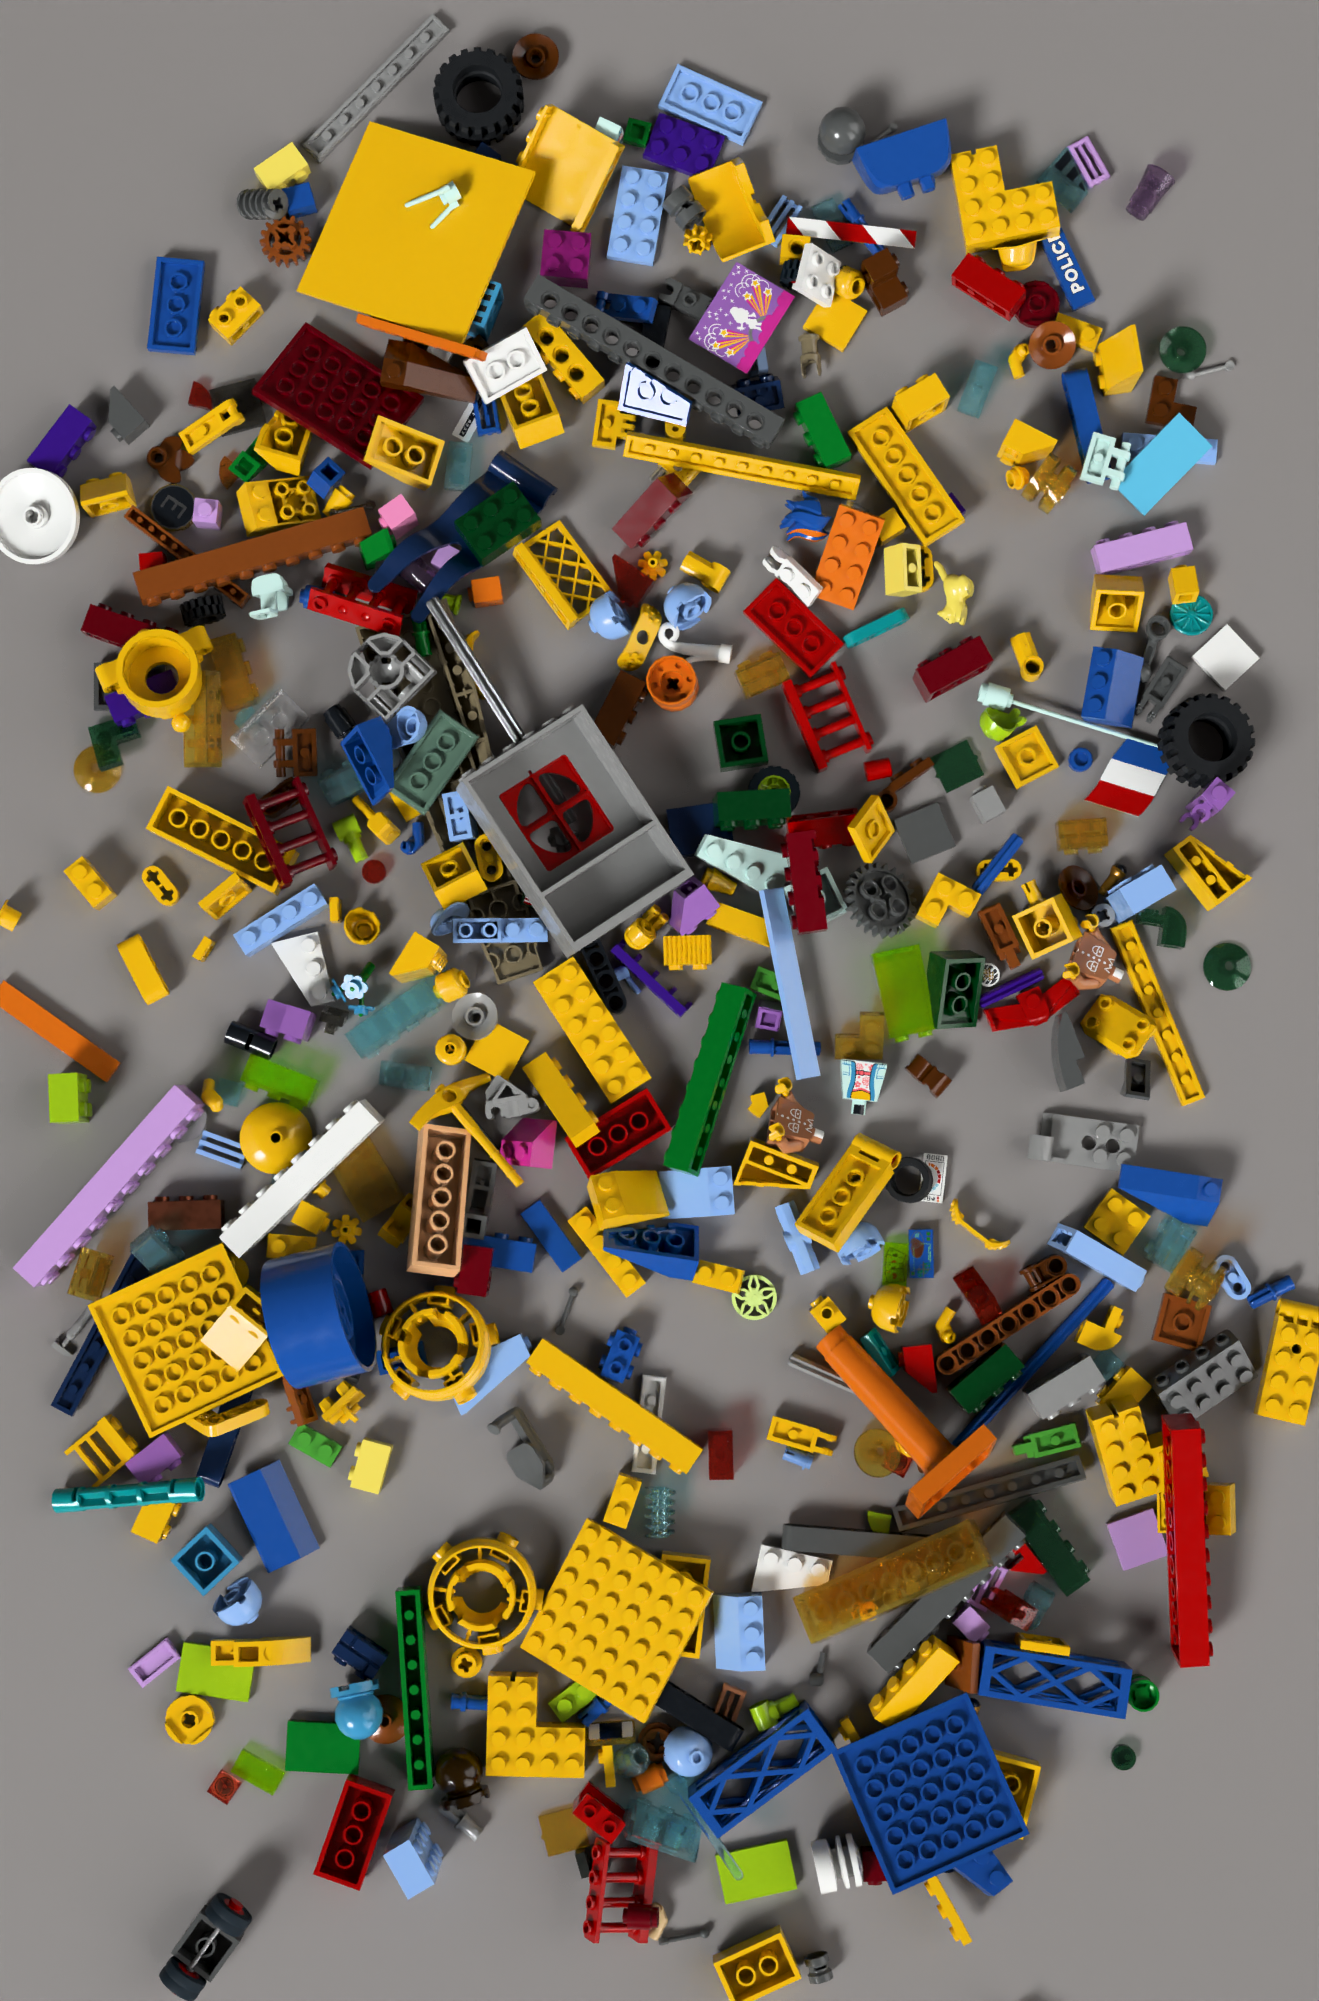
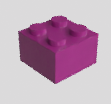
M544 229L540 275L558 286L588 289L592 249L591 233Z

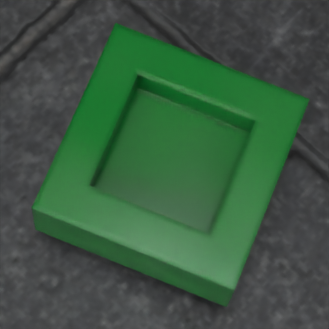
M629 117L623 143L645 149L652 123Z

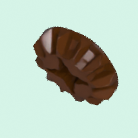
M656 1722L649 1723L641 1730L638 1737V1747L641 1754L647 1760L652 1762L664 1761V1744H660L658 1752H655L654 1743H650L647 1740L655 1739L657 1732H659L660 1739L665 1741L670 1732L673 1731L671 1727L664 1723Z

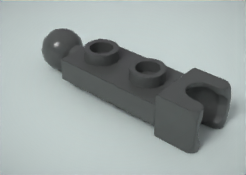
M671 278L666 279V288L672 294H659L658 297L659 304L672 306V310L681 312L699 321L713 298L688 288L683 283Z

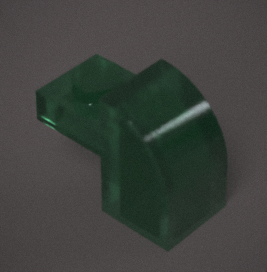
M1165 906L1162 908L1161 915L1158 914V910L1144 909V912L1137 914L1136 924L1159 927L1157 946L1180 950L1185 948L1187 925L1184 917L1176 909Z

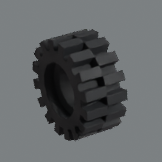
M220 595L200 596L197 599L185 601L179 606L184 626L187 627L213 624V622H218L226 617Z

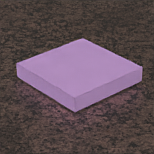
M1152 1507L1106 1523L1123 1571L1167 1556V1546L1162 1533H1158L1157 1518Z

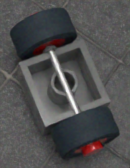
M217 1893L208 1906L204 1905L172 1950L171 1954L174 1956L168 1960L159 1974L162 1983L178 1997L187 2001H194L205 1987L206 1982L209 1981L211 1983L244 1935L243 1932L252 1920L249 1911L237 1899L224 1893Z

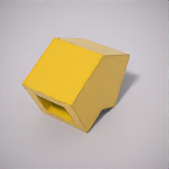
M765 1092L750 1096L752 1104L747 1110L758 1118L769 1107Z

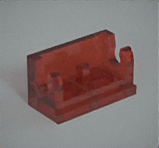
M995 1586L990 1587V1590L996 1593L995 1598L990 1600L983 1597L980 1604L1008 1623L1028 1631L1039 1609L1008 1589L1002 1590Z

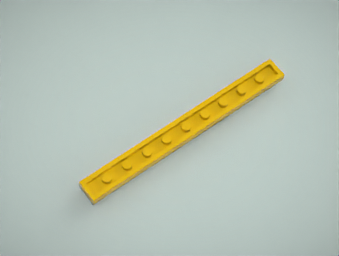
M627 431L623 457L850 500H856L861 475L632 431Z
M848 1715L840 1719L842 1726L838 1729L845 1741L849 1739L852 1743L861 1739ZM934 1876L928 1879L924 1885L930 1896L936 1895L940 1902L936 1906L942 1918L948 1917L952 1926L949 1930L956 1942L961 1940L963 1946L972 1942L971 1936L939 1878Z

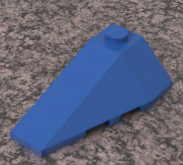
M1121 1164L1118 1188L1171 1215L1182 1223L1207 1227L1220 1203L1223 1179Z
M675 1222L668 1223L666 1227L656 1228L655 1225H647L645 1229H634L633 1227L604 1229L603 1251L667 1277L693 1281L699 1264V1226Z

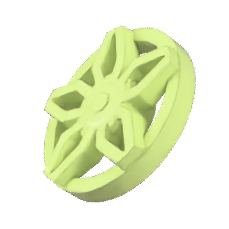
M747 1275L743 1277L742 1282L749 1279L748 1290L746 1288L740 1289V1291L746 1292L744 1297L732 1293L733 1307L739 1315L746 1319H763L773 1311L776 1305L777 1293L775 1287L767 1278L761 1275ZM753 1278L755 1279L757 1285L756 1288L751 1287ZM758 1279L763 1280L770 1287H763L759 1289L760 1283ZM772 1290L767 1296L763 1295V1291ZM773 1296L772 1304L770 1308H768L767 1303L763 1300H768L770 1297ZM735 1297L745 1300L742 1303L741 1309L738 1308ZM761 1304L764 1305L766 1312L759 1309ZM745 1305L751 1306L747 1312L743 1313ZM755 1307L756 1311L762 1315L750 1316L749 1314Z

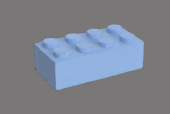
M1151 864L1136 875L1125 879L1107 891L1109 896L1103 900L1113 908L1115 920L1119 924L1177 889L1162 864L1156 868Z
M418 1817L392 1833L383 1853L384 1859L408 1900L435 1884L442 1863L441 1857L443 1856L440 1846L437 1843L433 1844L429 1837L431 1832L428 1825L424 1821L421 1823Z

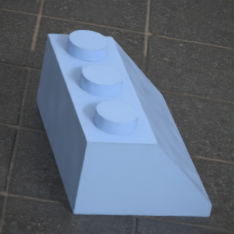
M762 1593L713 1594L716 1669L740 1672L766 1671Z

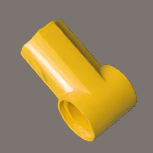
M689 551L680 567L681 571L701 581L704 587L715 593L721 591L731 573L723 565L717 562L711 563L692 551Z
M1030 632L1017 634L1010 638V643L1020 667V675L1025 681L1034 682L1041 676L1044 668L1043 661L1038 656ZM1032 664L1037 667L1038 672L1030 673L1027 671L1026 666Z

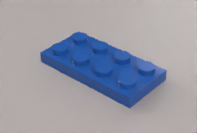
M157 257L147 344L148 351L196 356L205 272L204 261Z

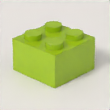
M48 1074L50 1123H89V1117H92V1104L88 1103V1093H91L92 1086L91 1080L87 1079L86 1074Z

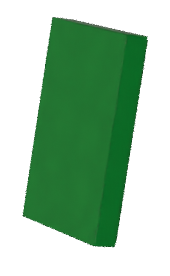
M288 1720L285 1771L358 1775L361 1740H354L345 1736L339 1730L336 1722Z

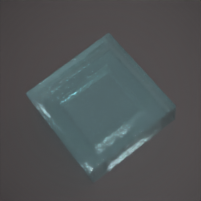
M220 1078L216 1092L222 1097L223 1104L238 1107L244 1084Z
M1110 1349L1102 1350L1093 1359L1106 1381L1124 1366V1363Z

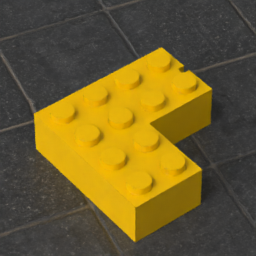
M997 145L976 149L973 155L971 150L951 154L950 168L966 255L967 253L973 254L992 250V248L1007 247L1060 235V221L1052 181L1005 190Z
M1132 1394L1111 1401L1112 1407L1118 1414L1114 1416L1106 1403L1085 1409L1107 1490L1116 1507L1164 1491L1162 1431L1147 1436L1140 1407ZM1207 1467L1203 1468V1476L1206 1478L1209 1477Z
M490 1671L488 1675L486 1776L584 1778L586 1725L582 1722L537 1721L539 1672H516L515 1681H510L512 1671Z

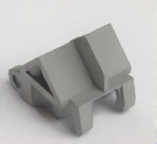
M499 1075L495 1076L485 1091L487 1100L485 1101V1114L487 1119L490 1120L494 1119L493 1111L496 1108H500L501 1116L506 1117V1119L528 1116L537 1113L541 1108L538 1100L528 1098L526 1093Z

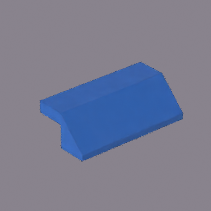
M280 1459L227 1484L268 1573L320 1548Z

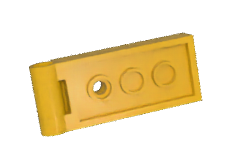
M858 1133L795 1222L799 1233L838 1253L894 1174L893 1170L897 1168L901 1161V1153L862 1133Z
M1284 1298L1278 1299L1254 1414L1305 1426L1319 1364V1306ZM1297 1344L1298 1351L1294 1353L1292 1347Z

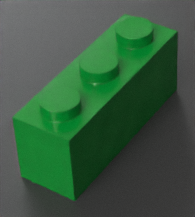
M822 392L795 403L793 417L797 425H802L805 431L803 438L807 446H812L815 452L813 458L817 467L832 470L850 462L852 454Z

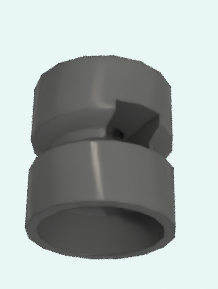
M684 185L675 189L662 204V207L670 217H676L675 222L683 232L686 229H692L694 224L697 225L706 214V209L699 201H693V194Z

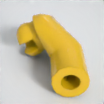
M1026 343L1016 345L1008 357V363L1014 379L1025 376L1022 362L1029 354L1028 344Z
M207 1078L203 1081L201 1099L213 1112H219L223 1109V1099L214 1090L215 1081Z

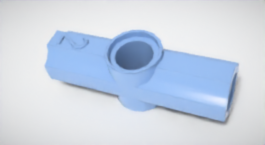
M792 1200L776 1206L775 1210L783 1228L782 1233L789 1251L793 1254L800 1275L819 1269V1262L811 1245L812 1240L799 1233L795 1226V1222L800 1217L795 1201Z

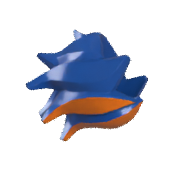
M802 490L804 500H786L788 504H785V506L792 512L785 516L779 527L780 529L789 527L786 535H789L786 539L787 541L796 537L811 542L821 541L830 534L823 528L828 524L832 516L822 515L821 504L818 498L808 495Z

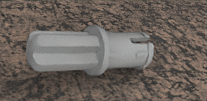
M441 1804L438 1809L439 1812L455 1824L454 1828L461 1829L473 1841H476L484 1828L468 1816L467 1811L464 1813L460 1809L457 1810L456 1805L449 1806L450 1810L444 1811Z

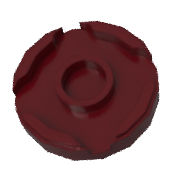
M1034 280L1023 284L1026 289V300L1014 315L1017 320L1028 328H1036L1044 322L1054 321L1060 307L1057 291L1045 281Z

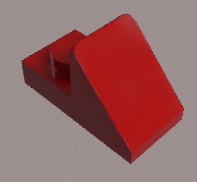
M1025 1543L1017 1551L1012 1550L1015 1555L1020 1553L1021 1556L1007 1566L1008 1570L1035 1574H1045L1047 1572Z

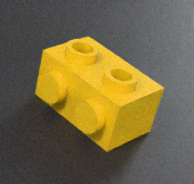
M240 286L237 290H232L227 295L226 301L220 307L218 306L212 310L208 321L211 327L232 346L264 314L261 305Z

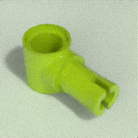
M354 813L332 823L339 841L343 842L344 845L347 844L356 863L369 858L360 840L362 830Z
M791 1693L774 1702L773 1700L764 1699L750 1706L748 1710L758 1731L761 1732L775 1726L778 1723L777 1719L781 1718L780 1715L798 1707L799 1703L794 1693Z

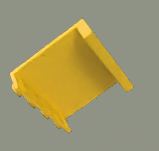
M548 104L545 107H541L536 116L538 122L535 128L529 131L526 137L527 146L524 151L522 150L516 159L517 166L536 172L525 200L569 224L571 231L585 232L625 145L555 105Z

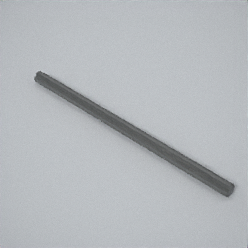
M437 596L427 601L426 606L515 745H518V742L522 740L525 733ZM550 773L539 776L540 783L554 804L560 805L567 801ZM572 808L563 813V817L568 825L578 819Z

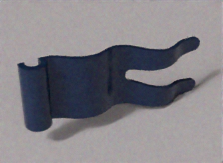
M499 451L490 463L488 471L470 484L435 522L407 537L389 554L368 581V589L373 593H379L406 567L421 556L453 543L459 544L462 548L461 551L450 558L439 569L411 612V619L414 622H424L431 613L426 606L427 601L436 596L441 600L460 579L482 567L456 531L454 521L512 481L515 482L537 514L544 509L551 495H555L558 488L505 451Z

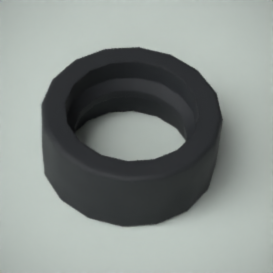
M912 1157L901 1158L899 1165L893 1170L894 1174L886 1184V1189L898 1201L906 1203L920 1202L928 1196L932 1189V1171L920 1159ZM914 1166L921 1172L923 1182L921 1188L916 1193L904 1194L897 1188L895 1178L901 1168Z

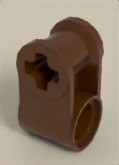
M289 777L273 790L265 794L261 800L285 792L288 789H293L291 783L294 778ZM297 797L278 804L274 811L269 812L265 810L263 814L267 818L275 819L288 809L298 805L299 801Z
M1051 1254L1024 1267L1019 1273L1025 1277L1030 1286L1029 1291L1032 1293L1062 1276L1067 1270V1262L1063 1257ZM1053 1259L1061 1261V1269L1057 1272H1052L1049 1268V1263Z

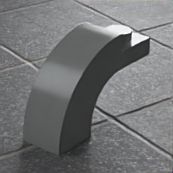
M474 1158L465 1206L463 1237L484 1240L496 1184L498 1165L495 1161Z

